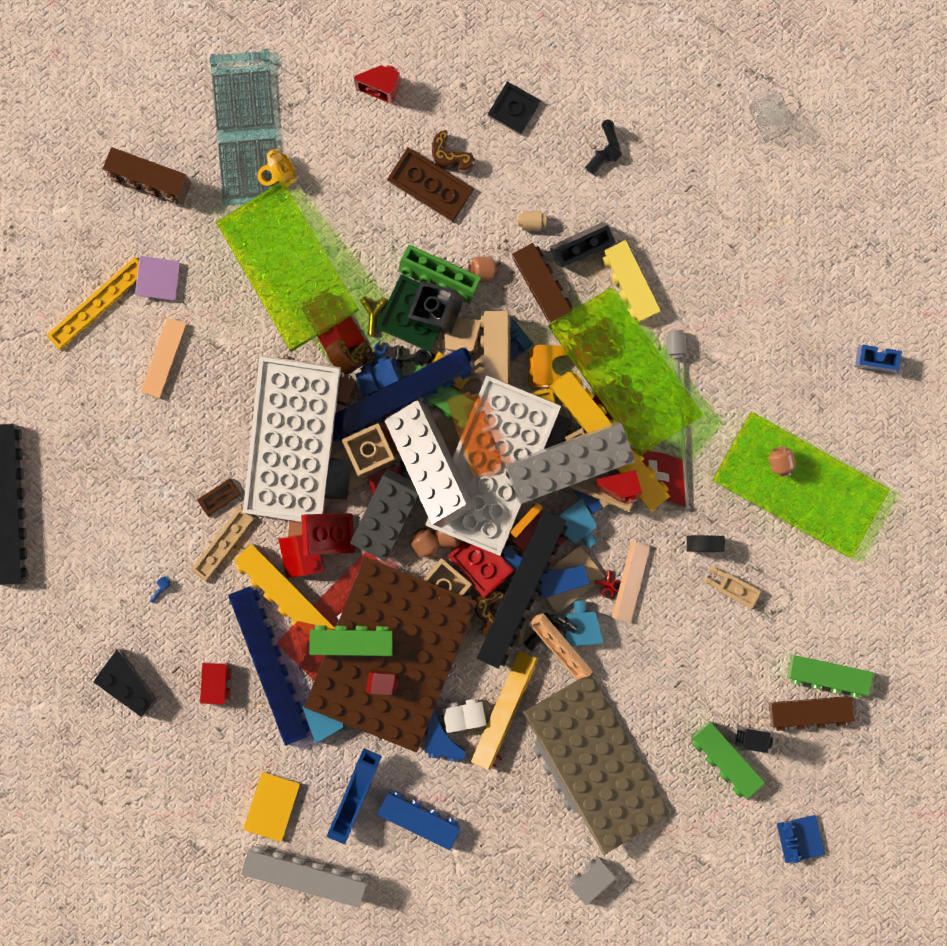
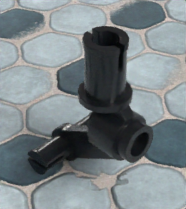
M609 119L604 120L601 124L608 145L604 150L596 151V155L584 167L592 175H595L604 162L607 163L612 160L616 162L623 154L620 151L614 123Z
M395 346V357L393 358L397 359L402 371L403 363L411 361L418 366L427 363V367H429L436 355L420 349L412 355L403 356L404 347Z
M544 613L554 626L567 629L571 633L577 631V625L571 623L569 618L562 617L558 613H555V615ZM534 631L523 643L528 649L533 651L542 639Z

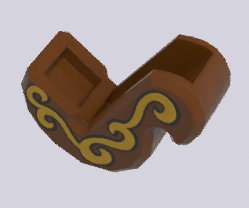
M447 130L436 134L432 142V159L436 165L443 169H450L458 165L459 173L466 174L471 172L475 166L473 155L468 152L445 149Z
M338 338L328 345L327 356L333 366L341 367L340 372L351 374L373 358V351L368 344L362 342L356 349H352L349 352L347 345L342 339Z
M499 589L487 599L480 595L476 600L475 613L479 619L487 623L486 626L481 627L486 636L495 618V614L489 604L505 597L506 594Z

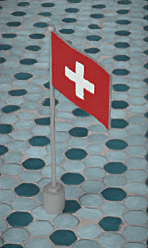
M683 330L667 331L666 347L667 355L671 356V359H675L682 459L661 452L638 451L644 458L642 461L646 467L650 466L657 474L655 476L658 482L662 481L668 487L669 491L667 493L670 497L666 501L684 506V510L689 511L691 507H689L679 359L683 358L684 354H687L686 335H684Z

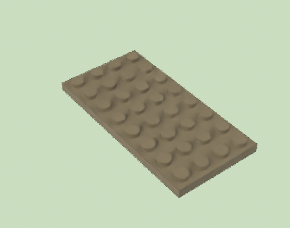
M592 674L588 677L577 679L523 712L603 855L608 854L670 814Z

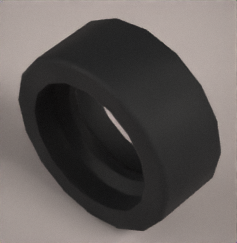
M689 535L687 536V552H725V536Z

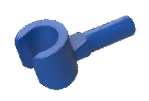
M381 340L375 344L374 350L376 354L372 367L376 366L381 354L388 349V343L383 349L379 346Z
M166 576L161 577L156 582L160 588L157 589L149 600L150 602L154 603L158 596L170 586V581Z

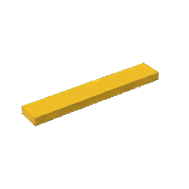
M134 257L46 335L60 351L136 284L139 260Z
M518 652L473 755L472 763L491 770L539 659L524 652Z

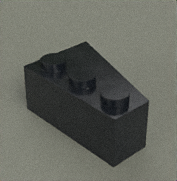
M116 649L93 681V683L140 717H145L157 701L155 695L137 673L122 649Z

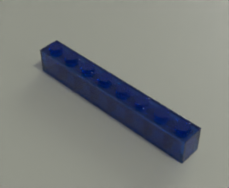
M462 347L335 413L332 440H340L342 443V439L351 436L350 434L356 431L360 432L368 428V425L372 423L377 424L385 421V416L389 414L394 415L402 410V407L410 405L417 400L420 401V398L424 396L429 398L438 393L437 389L443 386L447 389L455 385V380L461 377L464 380L472 376V371L477 368L467 348Z
M249 586L228 594L284 745L286 746L309 736L308 732L311 730L308 721H304L301 713L304 711L300 701L296 702L294 694H296L293 682L289 683L288 668L280 660L282 656L279 645L275 646L272 639L275 637L272 627H268L265 619H268L265 608H261L258 602L261 600L258 590L253 589V586Z

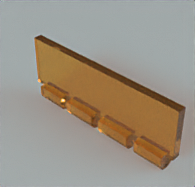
M470 392L447 399L472 475L476 476L496 469L495 465L501 463L502 460L498 449L489 450V447L495 446L496 442L491 430L483 432L482 428L490 426L485 411L476 412V409L483 407L479 393L470 395Z

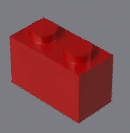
M202 663L201 704L224 705L227 704V700H230L231 688H228V680H231L232 668H229V663Z

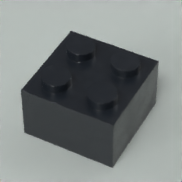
M421 281L407 318L416 326L451 335L465 298L457 290Z

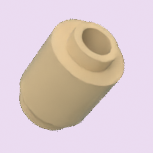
M523 211L522 215L518 216V226L522 227V231H541V229H546V213H542V211Z

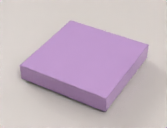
M140 256L135 296L175 301L180 262Z

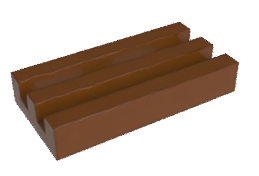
M229 478L197 499V501L209 517L241 496V493L232 479ZM230 484L231 488L208 503H203V501ZM231 492H235L234 495L224 500L211 510L207 509L208 507H210L220 499L224 498Z

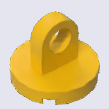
M274 148L267 153L268 164L261 167L258 171V180L265 186L275 184L278 181L284 186H290L297 180L294 177L296 171L287 155L281 154L280 149ZM266 170L270 171L272 174V179L270 181L266 180L264 177V172Z

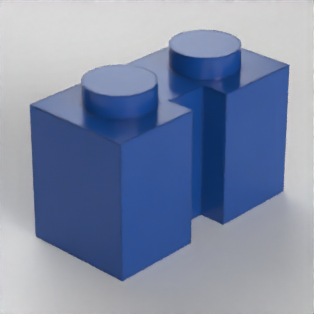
M861 345L857 348L855 367L896 373L899 371L902 351L886 348L878 352V347Z
M386 356L377 360L378 364L372 367L369 364L360 368L361 372L355 375L364 396H372L405 381L396 358Z

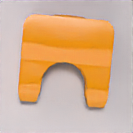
M536 345L534 348H531L528 351L529 386L538 388L549 387L559 379L561 375H557L553 371L552 362L555 358H563L569 355V348L567 346Z

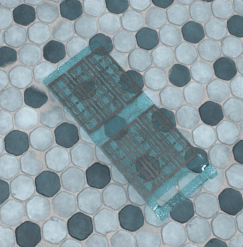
M263 49L259 52L225 55L210 54L223 204L234 205L282 200L281 183L279 181L265 186L258 180L259 169L268 164L267 153L277 148L269 49ZM264 60V64L217 68V63ZM266 170L264 177L268 181L272 179V174Z

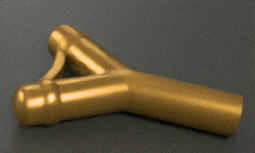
M364 296L360 301L369 315L368 336H376L377 316L386 307L388 300L383 298L379 301H373ZM370 302L378 303V305L373 309Z

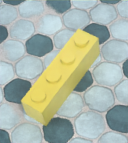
M626 240L605 249L602 261L606 268L610 267L612 271L611 279L614 285L619 286L621 290L619 295L623 303L627 302L630 308L628 313L632 321L636 320L637 324L659 314L660 309Z

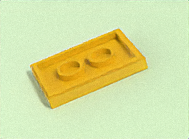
M262 771L243 830L282 842L301 783Z

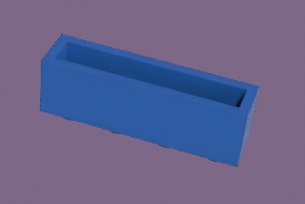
M395 790L392 793L388 791L377 814L378 816L449 851L451 850L461 829L457 820L451 817L445 819L439 816L440 812L435 809L429 808V810L421 807L422 803L414 799L408 801L403 798V794Z

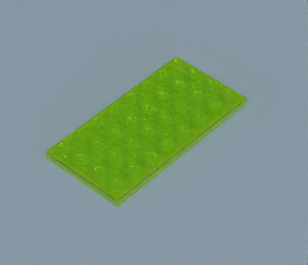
M280 182L216 221L222 235L291 352L359 311L358 306L288 188Z
M612 287L549 324L548 327L612 418L615 422L622 423L627 439L639 456L645 454L704 415L636 320L632 319L627 307Z
M752 411L746 417L711 480L849 559L853 558L890 491L889 488ZM786 446L793 450L797 467L792 471L791 475L781 477L772 473L768 456L774 448Z

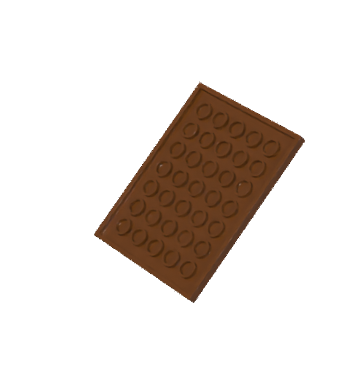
M364 556L337 625L348 626V629H356V626H368V630H376V626H389L388 630H393V655H325L304 708L417 753L477 601ZM371 669L396 673L395 678L399 679L397 691L393 690L392 695L366 693Z

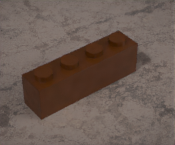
M531 243L513 253L512 259L551 326L569 316L573 306L568 297H563L561 293L563 288L559 281H554L551 275L553 274L552 268L548 263L545 264L541 258L544 255L540 247H535Z
M850 696L768 702L770 726L776 727V731L789 730L788 726H796V729H808V725L816 724V728L829 727L828 723H836V726H848V722L854 721L853 703Z

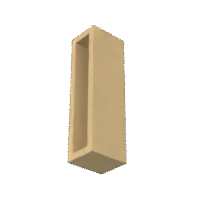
M484 311V315H481L480 320L481 327H484V335H481V347H484V355H481V367H484V375H481V387L486 375L510 385V311Z

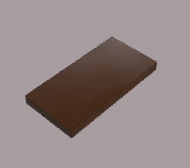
M407 147L387 178V182L452 223L474 191V188Z

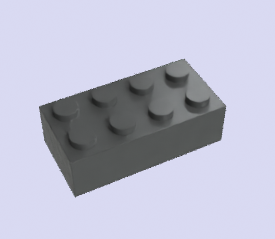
M390 469L386 470L350 544L385 562L387 561L419 498L411 480Z

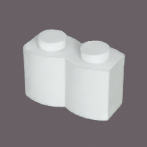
M477 698L466 700V704L459 706L458 702L448 703L446 708H443L447 733L487 726L482 701L478 702Z

